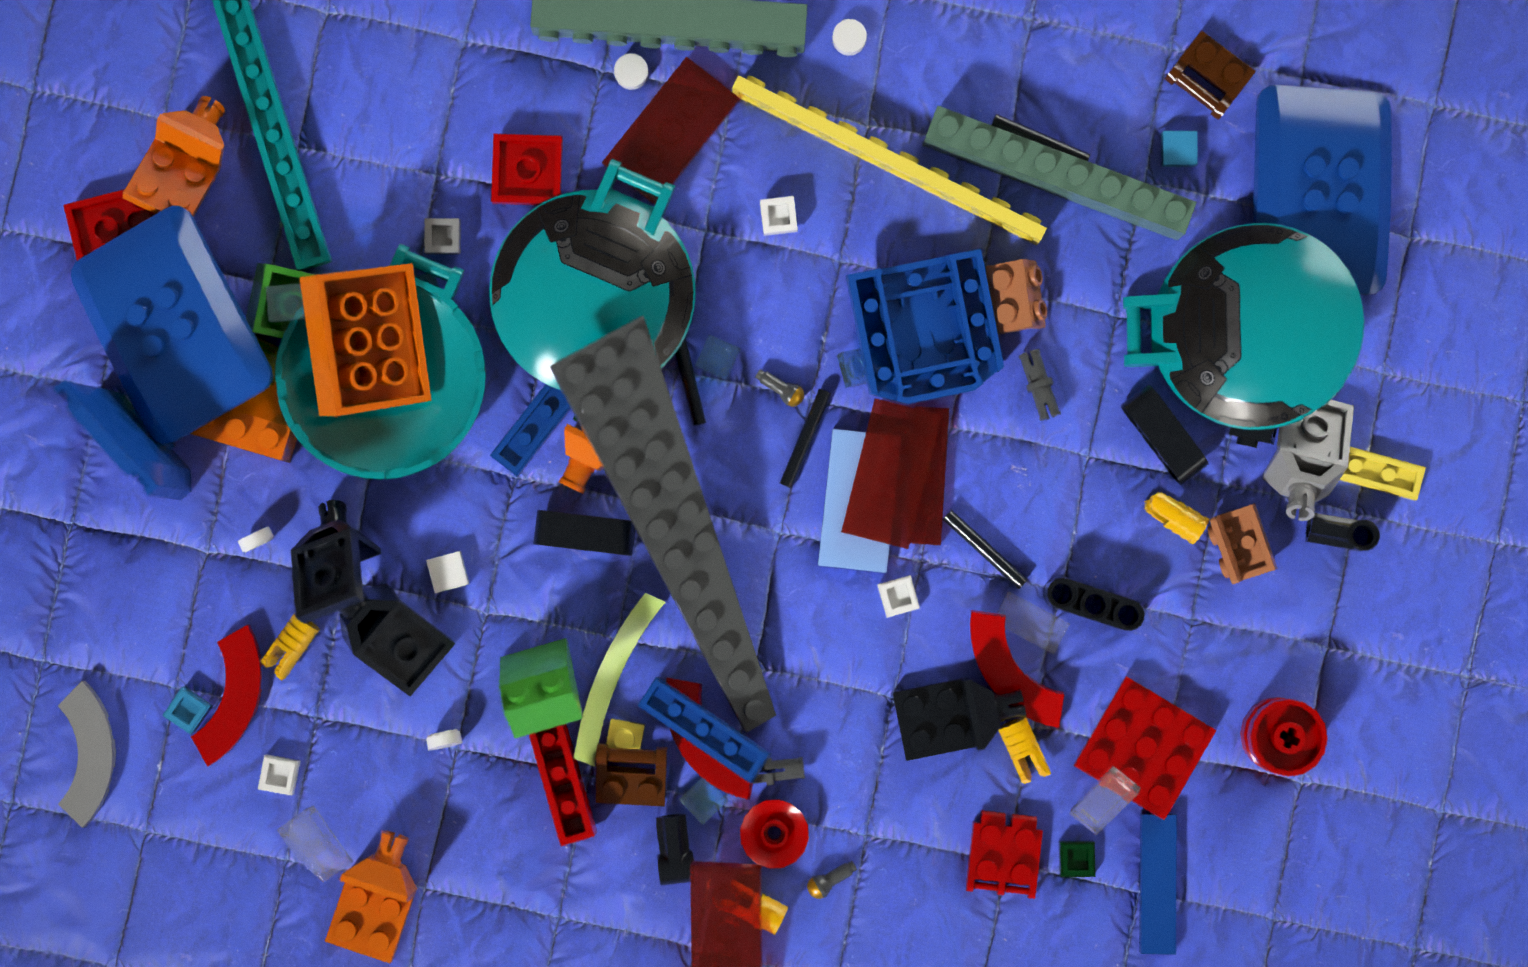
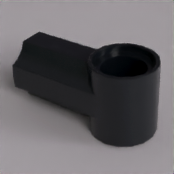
M1315 513L1314 517L1307 521L1305 542L1345 548L1352 551H1368L1373 549L1380 539L1379 529L1371 521ZM1358 526L1363 527L1368 533V539L1364 545L1357 544L1353 538V532Z
M686 814L656 817L657 839L660 854L657 855L660 885L695 882L693 851L689 848Z

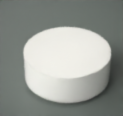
M854 19L843 20L834 28L833 45L843 55H855L864 48L867 33L859 21Z
M630 53L621 56L614 66L615 78L618 84L625 89H638L648 79L647 63L637 54Z
M267 526L237 542L242 552L246 553L273 540L274 535L270 527Z
M458 729L434 733L426 738L428 750L443 749L463 743Z

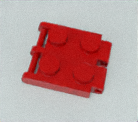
M981 810L980 822L973 821L966 891L973 892L974 889L996 891L997 895H1004L1005 892L1025 894L1029 899H1035L1043 834L1042 829H1036L1037 817L1012 814L1011 825H1005V813ZM975 879L997 881V884L975 882ZM1006 883L1028 885V888L1006 885Z

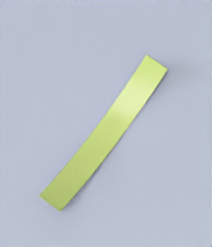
M645 593L618 630L590 689L577 735L574 759L595 767L597 744L599 743L603 722L619 677L638 640L651 620L665 604V601Z

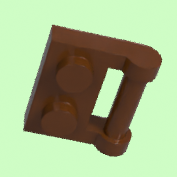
M1201 30L1164 80L1171 85L1177 84L1212 111L1210 115L1219 120L1256 71ZM1186 67L1190 68L1223 93V98L1219 100L1183 72Z
M597 744L595 803L665 807L667 747L645 750L608 748V744ZM608 762L655 764L656 769L608 766Z

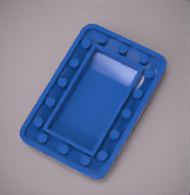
M1270 85L1264 88L1259 93L1256 101L1253 223L1284 225L1308 233L1328 246L1342 260L1351 273L1360 295L1375 294L1382 290L1387 278L1391 216L1392 126L1391 107L1388 99L1381 93L1370 91Z
M181 206L167 207L74 263L71 269V279L80 301L119 380L149 434L155 441L164 444L174 443L264 392L270 386L273 379L271 366L189 210Z

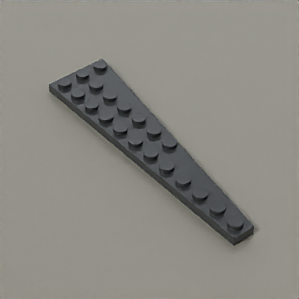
M639 316L549 365V368L742 729L747 733L776 716L644 316Z

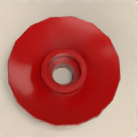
M780 799L765 800L754 805L744 816L740 828L741 844L746 855L757 865L769 869L784 868L796 862L805 852L809 840L808 824L802 812L792 803ZM772 826H776L781 830V835L776 839H772L768 835V830Z

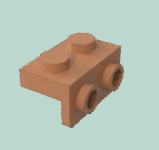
M1019 259L985 266L998 334L1031 328H1045L1047 306L1041 296L1040 285H1042L1043 277L1035 260Z
M1255 503L1209 519L1211 524L1208 526L1210 540L1214 546L1218 545L1222 555V558L1219 559L1220 568L1224 577L1230 578L1232 585L1278 569Z

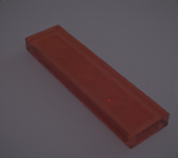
M914 407L906 543L941 545L949 408Z

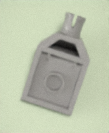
M1330 400L1324 407H1320L1312 414L1304 417V419L1279 427L1277 450L1263 472V479L1280 495L1289 497L1286 507L1288 517L1294 519L1296 509L1299 508L1298 521L1312 519L1315 515V502L1330 495L1348 468L1354 405Z

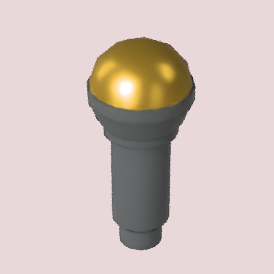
M761 369L758 371L755 378L779 394L785 405L795 407L803 401L804 391L800 385L785 383L768 371L765 372Z
M853 861L842 864L826 875L812 876L807 883L809 894L816 899L827 897L833 886L848 878L857 870Z

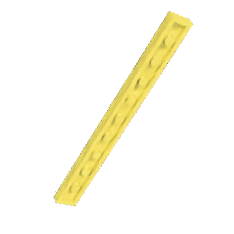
M738 75L732 87L734 96L1036 246L1041 241L1047 228L1040 225L1042 221L1038 217L1026 212L1020 215L1010 210L1011 205L1002 199L993 197L992 200H989L979 195L980 190L977 187L966 182H962L959 185L949 180L950 175L936 167H931L929 170L919 165V160L909 153L901 151L898 155L888 150V144L873 136H870L868 140L856 134L858 130L854 126L843 121H839L836 124L826 119L827 114L813 106H809L806 109L795 104L797 100L788 93L778 91L775 94L765 89L766 84L753 76H747L745 79Z

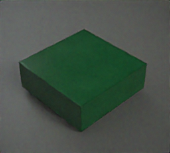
M1059 841V876L1095 877V842Z

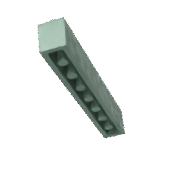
M532 0L530 28L534 36H538V39L548 42L559 41V37L572 38L573 42L580 44H591L593 39L607 40L606 43L613 46H625L627 42H641V46L646 48H660L661 44L675 45L676 49L686 51L694 50L695 46L709 47V51L726 53L729 52V48L743 49V53L749 55H761L764 50L777 51V55L782 57H796L797 53H804L807 4L751 0Z
M938 105L922 145L1174 240H1179L1185 235L1197 203L1196 201Z

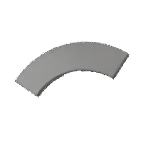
M84 680L58 705L73 728L78 749L77 768L73 782L58 805L82 828L87 827L102 807L109 792L108 788L116 761L115 739H113L108 720L109 715L94 689Z

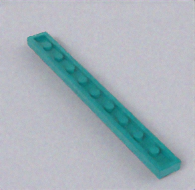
M212 0L296 269L302 272L330 263L332 259L250 0Z

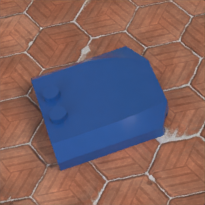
M981 249L846 275L870 395L902 404L975 391L992 375L1004 368Z
M65 379L53 388L56 394L66 396L65 400L69 403L66 405L68 411L127 476L130 474L134 478L138 476L136 479L145 487L143 491L148 496L182 500L192 491L191 469L173 450L176 446L175 443L164 444L155 441L149 434L135 407L122 393L102 387L78 384Z

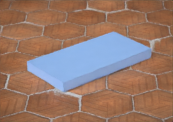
M840 429L832 430L818 566L887 573L901 436Z

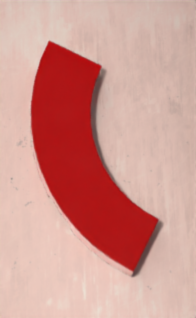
M971 610L970 632L973 652L977 665L991 689L998 695L1021 690L1024 702L1008 706L1023 705L1025 706L1027 718L1047 726L1059 728L1064 692L1043 686L1020 669L1012 657L1006 640V615Z
M250 625L240 628L217 642L224 658L226 672L223 697L210 721L191 736L207 767L223 758L241 740L253 716H255L262 692L261 653Z
M666 678L667 683L702 706L701 683ZM670 728L675 744L682 756L703 779L728 794L750 799L753 783L747 782Z

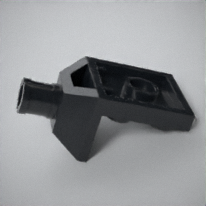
M339 500L327 501L328 511L326 510V504L321 503L318 506L321 525L309 530L291 549L295 617L302 623L363 602L360 562L381 554L379 546L347 524L346 504Z
M388 584L363 588V602L338 610L341 613L342 637L355 657L404 693L411 696L455 643L446 634L403 603Z
M966 677L892 692L906 761L973 747L977 750L985 749L1000 729V722L1017 717H1026L1025 706L1008 707L1010 704L1024 702L1021 690L994 695V692Z

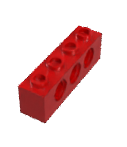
M567 724L529 734L560 846L594 837L597 833V828L577 760L574 759L575 751Z

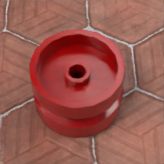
M1282 697L1263 699L1251 707L1243 719L1240 732L1243 750L1253 763L1263 770L1288 777L1304 774L1314 768L1325 754L1328 740L1325 723L1316 710L1304 702ZM1282 731L1286 732L1285 740L1280 738Z

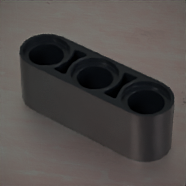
M1147 385L1121 404V408L1178 484H1183L1209 465L1201 450L1150 385Z
M537 510L533 544L632 556L635 527L632 521Z
M1055 578L1046 583L1043 589L1044 600L1052 608L1116 629L1135 630L1144 621L1145 613L1143 607L1138 602L1066 578ZM1057 584H1063L1068 588L1069 596L1064 603L1059 604L1053 599L1052 590ZM1092 594L1097 595L1102 603L1100 610L1095 614L1089 613L1085 607L1087 597ZM1125 605L1130 606L1134 611V619L1127 625L1121 623L1118 617L1120 608Z

